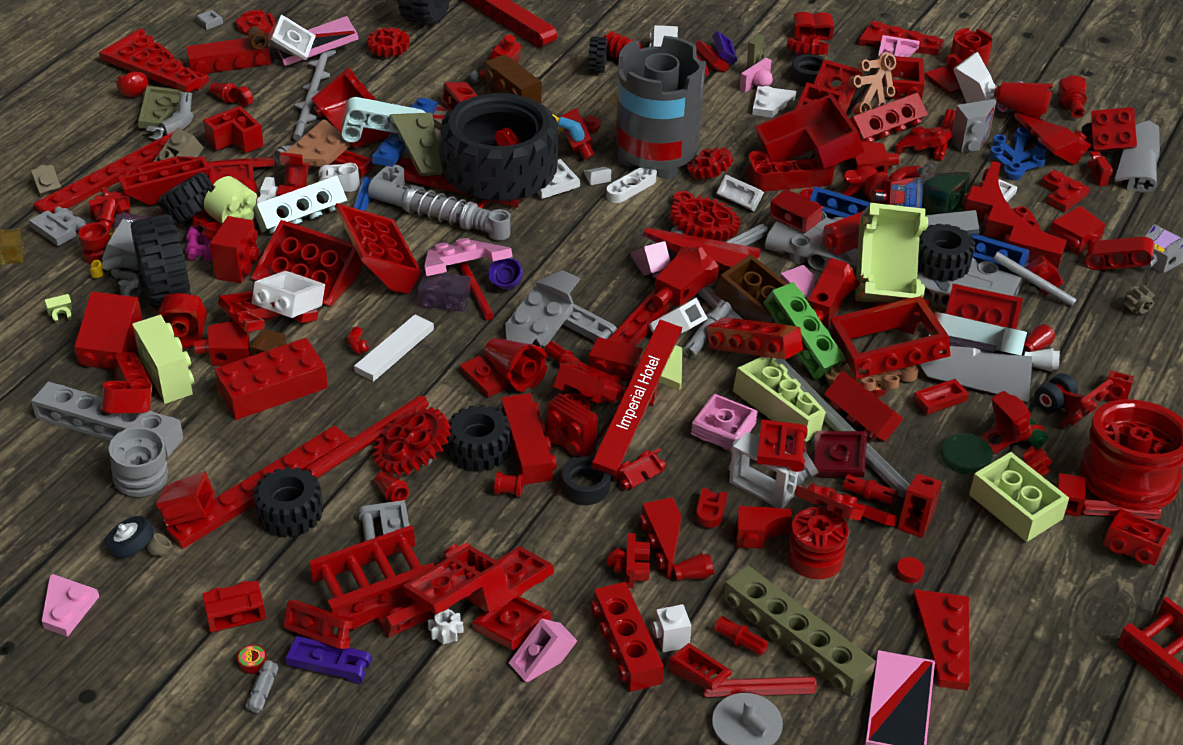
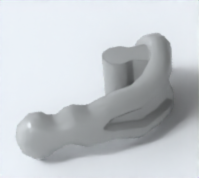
M120 268L112 269V276L116 279H121L119 281L121 295L138 297L139 299L142 290L137 274L126 270L122 271Z

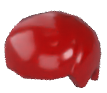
M136 71L128 73L124 77L119 75L118 81H115L119 92L129 98L141 96L148 86L146 75Z

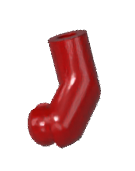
M356 326L348 334L347 342L354 353L361 355L362 352L368 351L369 345H366V340H360L363 331L360 327Z

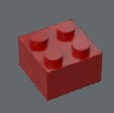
M227 216L210 242L215 279L241 284L246 275L250 274L252 265L255 261H258L260 255L256 242L257 230L254 228L253 220Z

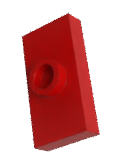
M480 355L460 365V372L487 398L508 388V382Z

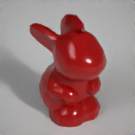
M864 166L857 168L855 171H846L843 174V179L846 182L852 183V185L847 187L842 194L852 196L858 191H865L867 199L873 203L871 201L872 190H882V181L888 179L889 176L885 172H878L873 166Z

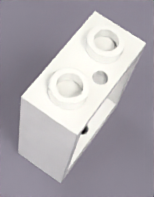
M283 271L255 281L252 304L293 318L322 306L325 284Z
M746 432L740 439H736L731 446L732 460L729 465V483L776 508H784L795 496L798 472L790 470L789 467L762 464L777 472L776 480L751 468L749 466L750 458L757 461L759 437Z

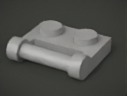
M405 500L366 505L358 510L359 520L363 524L365 541L375 538L373 525L375 517H380L383 535L409 526Z

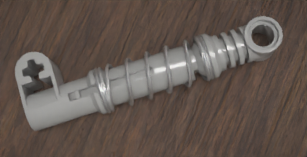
M399 165L384 167L369 184L368 196L370 198L402 207L408 213L416 211L419 216L426 214L429 219L436 217L440 222L443 220L449 221L450 225L460 223V228L481 230L488 233L489 237L494 240H505L510 236V213L501 209L490 211L479 208L474 202L467 203L463 199L457 201L455 197L447 198L443 193L436 195L433 190L426 192L423 187L405 186L404 169Z

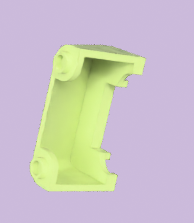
M870 203L863 211L859 224L856 279L860 284L855 289L856 302H898L918 296L923 298L925 286L921 284L920 279H917L919 236L928 227V217H925V209Z

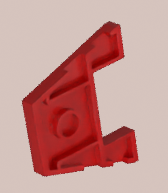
M253 291L220 295L218 305L246 332L263 330L265 320L261 318L274 319L275 316L282 315L252 304ZM310 310V312L295 316L293 319L301 323L316 321L318 319V311Z
M808 483L807 487L797 485L794 495L799 498L827 507V510L841 513L842 516L849 519L861 520V517L864 516L885 525L896 526L899 518L897 515L857 502L858 498L837 493L835 489L823 485L818 486L812 483Z

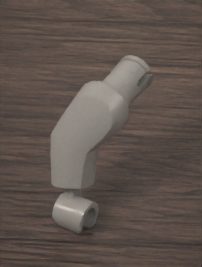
M179 92L178 110L173 113L172 117L160 122V128L155 126L147 127L146 131H154V134L149 136V138L157 140L162 137L163 133L167 135L177 128L183 130L192 122L194 116L193 112H191L192 93Z

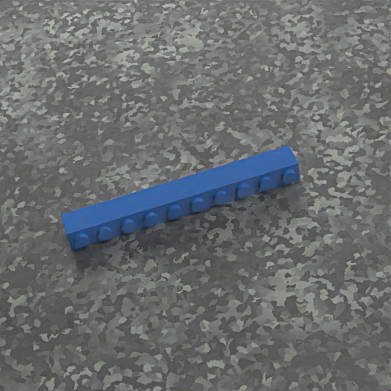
M816 186L810 198L811 201H815L823 206L822 211L830 219L852 216L864 211L870 204V202ZM969 234L973 237V241H975L973 258L978 264L984 261L992 262L998 266V270L1018 275L992 259L995 253L999 252L1022 267H1026L1029 260V250L977 234Z

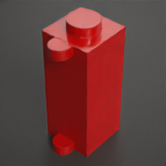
M863 211L824 226L822 245L834 256L858 247L859 224Z

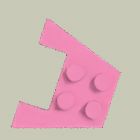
M469 238L458 239L456 243L450 245L448 243H439L435 245V248L428 249L424 266L425 274L430 276L447 272L446 265L487 257L492 261L511 258L512 250L510 247L470 240Z

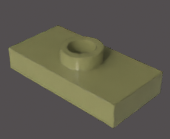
M757 34L748 42L747 69L764 59V35Z

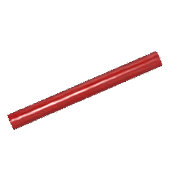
M466 261L457 263L485 319L492 320L494 315Z

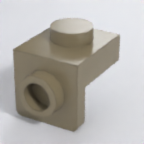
M40 165L31 170V178L36 185L40 197L61 189L53 165Z

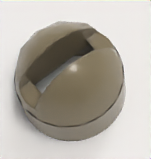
M155 533L147 544L148 552L152 556L157 557L165 555L172 547L170 540L159 533Z

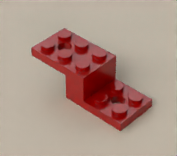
M824 59L814 84L806 83L796 109L832 94L846 113L856 91V88L850 87L849 78L856 75L862 76L863 72H859L857 68ZM835 80L842 82L838 87H832L831 83Z
M469 545L403 585L405 595L436 615L446 611L451 605L463 598L490 614L500 609L512 599L521 596L531 587L543 582L547 577L554 574V569L550 562L521 546L495 560Z

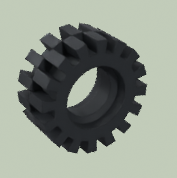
M591 36L588 72L605 73L607 37Z

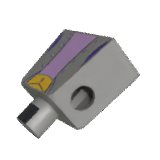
M1154 224L1145 236L1151 238L1155 243L1153 258L1150 264L1140 267L1144 270L1153 268L1161 273H1165L1183 263V238Z

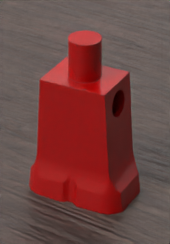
M701 246L680 248L676 253V257L656 277L655 295L652 297L653 304L658 308H662L667 302L678 307L686 303L701 289L718 280V264L705 253Z
M834 258L826 260L823 273L808 299L809 305L816 312L824 327L827 328L831 323L830 318L836 315L844 299L860 284L854 276L851 266Z

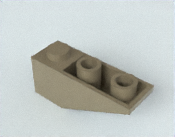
M177 128L153 162L176 156H192L197 158L204 147L192 134Z

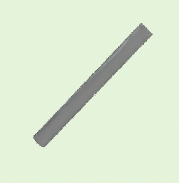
M996 252L992 259L1069 306L1072 307L1076 302V298L1001 253Z

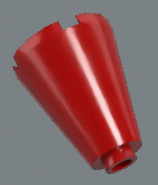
M1001 82L1000 86L996 85L993 97H996L997 103L1019 114L1043 121L1044 119H1040V116L1047 112L1052 92L1048 91V89L1053 88V84Z
M492 338L484 347V357L509 385L518 391L525 392V389L529 387L535 388L546 374L548 365L545 364V357L547 358V354L543 348L537 345Z

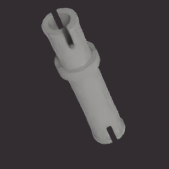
M720 300L713 311L706 315L708 319L704 320L690 341L683 347L682 351L685 356L689 357L691 353V359L697 356L698 352L708 341L706 326L726 317L732 309L728 302L724 303V300Z

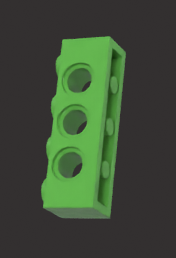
M792 282L772 290L763 303L777 324L801 328L803 350L797 354L814 380L825 376L826 372L830 371L831 368L840 367L846 360L845 356L796 284Z

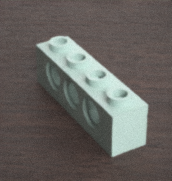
M335 176L258 203L254 206L253 211L261 232L269 231L270 234H273L281 219L294 224H300L303 222L302 218L309 216L311 220L321 216L322 211L327 209L330 212L336 211L335 204H342L347 201L338 177ZM316 195H321L324 198V204L317 201ZM296 202L303 203L305 210H299ZM276 209L283 210L285 218H280L276 213Z

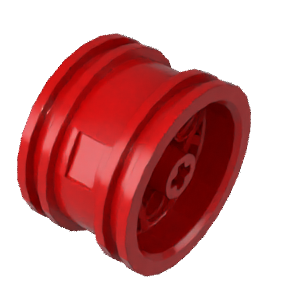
M1120 399L1101 405L1095 411L1089 430L1091 443L1085 448L1079 468L1080 476L1085 477V486L1100 499L1127 509L1151 510L1170 504L1177 496L1183 477L1181 468L1183 466V418L1161 405L1142 400Z

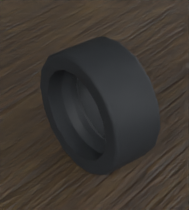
M813 54L797 56L792 62V80L804 87L807 82L814 84L824 58Z
M583 456L574 458L567 462L562 469V492L566 498L574 503L581 505L596 504L605 499L609 493L610 474L592 468L594 457ZM580 475H591L598 478L601 482L593 486H580L571 480Z

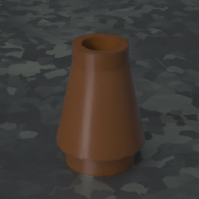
M252 26L249 29V45L254 49H263L268 43L267 34L257 26Z

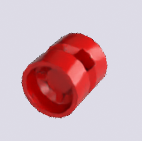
M99 222L88 223L82 226L78 232L84 261L90 265L94 260H99L102 263L106 246L110 240L108 227Z

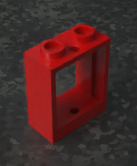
M894 56L896 66L891 70L892 77L917 79V81L892 79L895 94L893 97L886 99L899 100L907 95L918 93L922 101L925 85L923 58ZM883 76V78H882V85H883V86H885L884 76Z

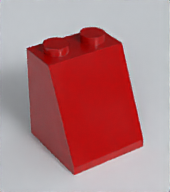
M91 292L75 344L79 365L115 370V357L117 353L131 352L135 354L137 344L133 323L143 320L138 297Z

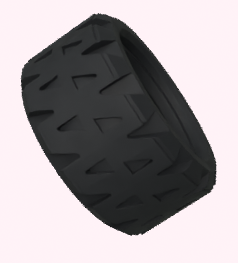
M509 93L483 94L456 104L442 119L440 135L443 174L447 181L453 183L455 189L462 193L485 200H515L537 193L553 180L558 165V124L551 111L544 105L535 102V100ZM509 128L522 143L499 146L494 136L497 131Z

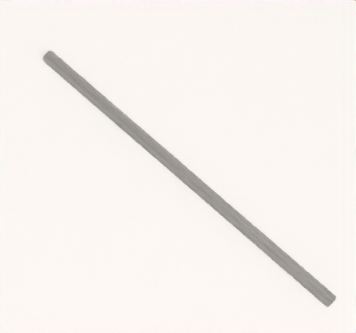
M709 285L698 292L713 309L722 300ZM733 309L726 315L728 318L743 319ZM776 358L775 361L779 365L783 364L788 369L787 374L789 377L798 380L801 384L800 389L803 392H808L826 411L824 421L834 431H855L784 359ZM867 443L866 463L892 489L898 490V495L901 498H905L910 484Z

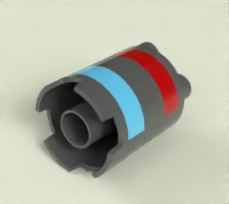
M664 36L661 47L639 49V42L634 40L625 45L620 51L616 121V160L618 163L624 166L636 165L647 169H656V176L670 179L678 175L680 166L689 163L698 154L706 61H700L696 57L695 44L681 38Z

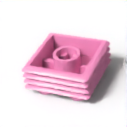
M713 394L692 421L693 428L691 429V434L703 441H709L730 451L734 441L740 439L746 432H750L755 426L758 411Z

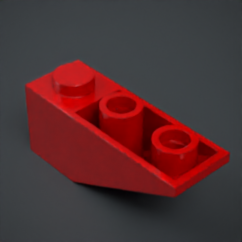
M673 497L643 503L642 515H639L640 527L642 531L646 530L650 549H654L656 553L658 568L663 569L667 579L672 577L681 527V514Z

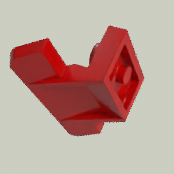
M273 157L207 161L211 169L209 179L212 184L226 176H231L238 181L246 177L254 180V167L275 166Z
M409 598L354 618L351 630L354 631L377 621L386 636L390 638L435 616L432 611Z

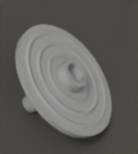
M738 693L724 698L716 706L712 717L714 732L725 745H773L779 739L783 727L782 717L777 707L768 699L752 693Z

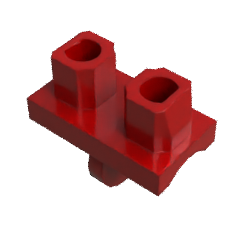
M103 187L101 188V195L94 196L95 199L88 201L91 218H96V220L97 216L101 214L104 199H113L118 203L115 212H117L120 218L130 216V196L125 194L124 191L118 193L117 191L108 192L107 188Z
M627 533L626 552L618 547L607 555V565L614 569V572L621 573L626 568L628 588H634V581H649L650 563L635 562V560L649 561L650 542H635V534Z

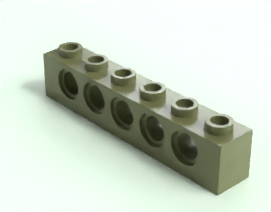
M749 565L726 581L724 601L731 608L739 611L750 623L757 625L766 632L772 640L779 642L793 656L798 657L810 666L815 673L820 674L831 682L837 690L851 697L872 679L876 662L873 658Z

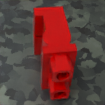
M579 361L561 363L553 387L560 390L576 388L586 397L593 396L592 401L596 403L606 401L617 403L618 400H622L628 386L619 383L621 377L609 375Z

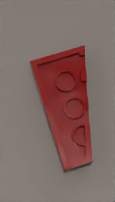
M871 21L860 37L858 46H865L866 43L875 44V48H880L882 36L885 35L920 41L919 48L914 53L938 56L945 40L937 36L921 34L918 31L905 30L899 26H890L879 21Z
M914 589L912 597L914 604H917L919 621L922 623L925 631L924 638L930 648V658L935 661L934 671L939 687L968 691L970 685L969 596Z

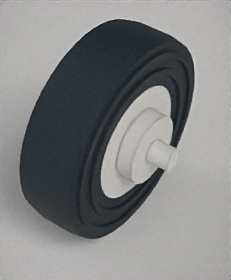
M143 516L130 517L120 522L108 533L105 539L106 549L115 558L129 557L149 543L154 534L153 527Z

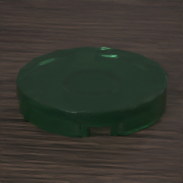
M959 433L946 438L942 445L941 455L943 456L944 463L950 469L968 475V472L976 473L990 465L993 458V450L983 438L974 434Z

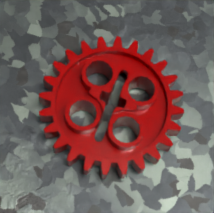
M692 195L689 198L682 196V199L677 198L676 202L673 201L669 213L670 220L673 221L672 224L678 226V230H685V235L692 234V236L721 241V239L728 241L734 235L737 236L741 224L739 221L740 217L736 216L737 212L731 211L732 207H725V203H717V199L713 201L709 197L702 199L700 195L697 198Z
M423 406L419 412L414 408L411 414L404 412L403 418L396 417L394 424H387L388 430L381 431L383 437L376 439L378 445L373 447L375 453L372 456L375 458L374 461L382 471L388 472L391 476L396 473L400 477L404 471L409 475L412 469L418 472L420 465L428 466L430 458H437L436 452H443L441 445L447 444L448 440L446 437L451 435L449 432L451 428L448 423L449 421L439 409L435 410L432 406L428 410Z

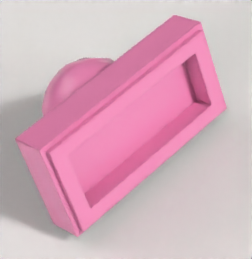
M765 58L742 72L740 91L745 93L755 86H770L773 81L772 74L770 73L772 60Z

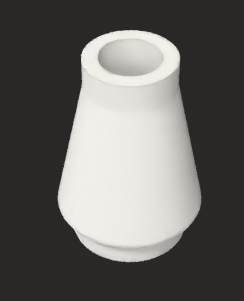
M1054 348L1025 352V356L1032 357V367L1051 372L1059 370L1060 351H1054Z

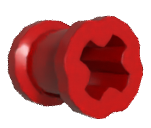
M498 471L495 478L494 493L496 495L510 493L516 494V497H521L524 487V475H503L502 472Z

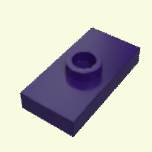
M716 31L712 35L716 52L720 57L734 65L737 61V56L731 39Z

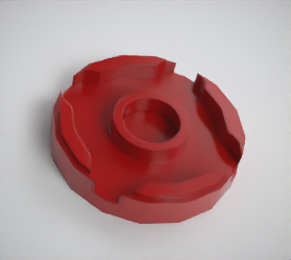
M261 10L244 12L240 18L236 19L237 30L249 36V29L252 26H257L268 34L275 24L274 16L269 12L265 14Z

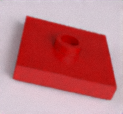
M519 596L490 614L484 612L472 622L475 631L514 650L527 639L541 619L551 620L552 618L550 611Z

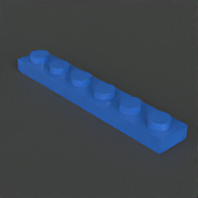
M418 98L411 108L421 109L433 115L438 109V101H432L429 98ZM391 132L372 155V163L389 167L395 165L407 149L404 142L400 140L398 133Z

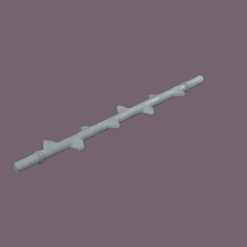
M335 50L323 52L318 60L309 62V65L316 69L312 81L303 86L304 90H308L305 101L295 104L296 108L302 110L299 120L296 122V129L293 135V139L296 141L302 138L303 132L307 127L306 122L316 120V116L310 114L313 104L311 98L320 92L317 91L320 80L330 77V73L323 70L327 58L335 54Z

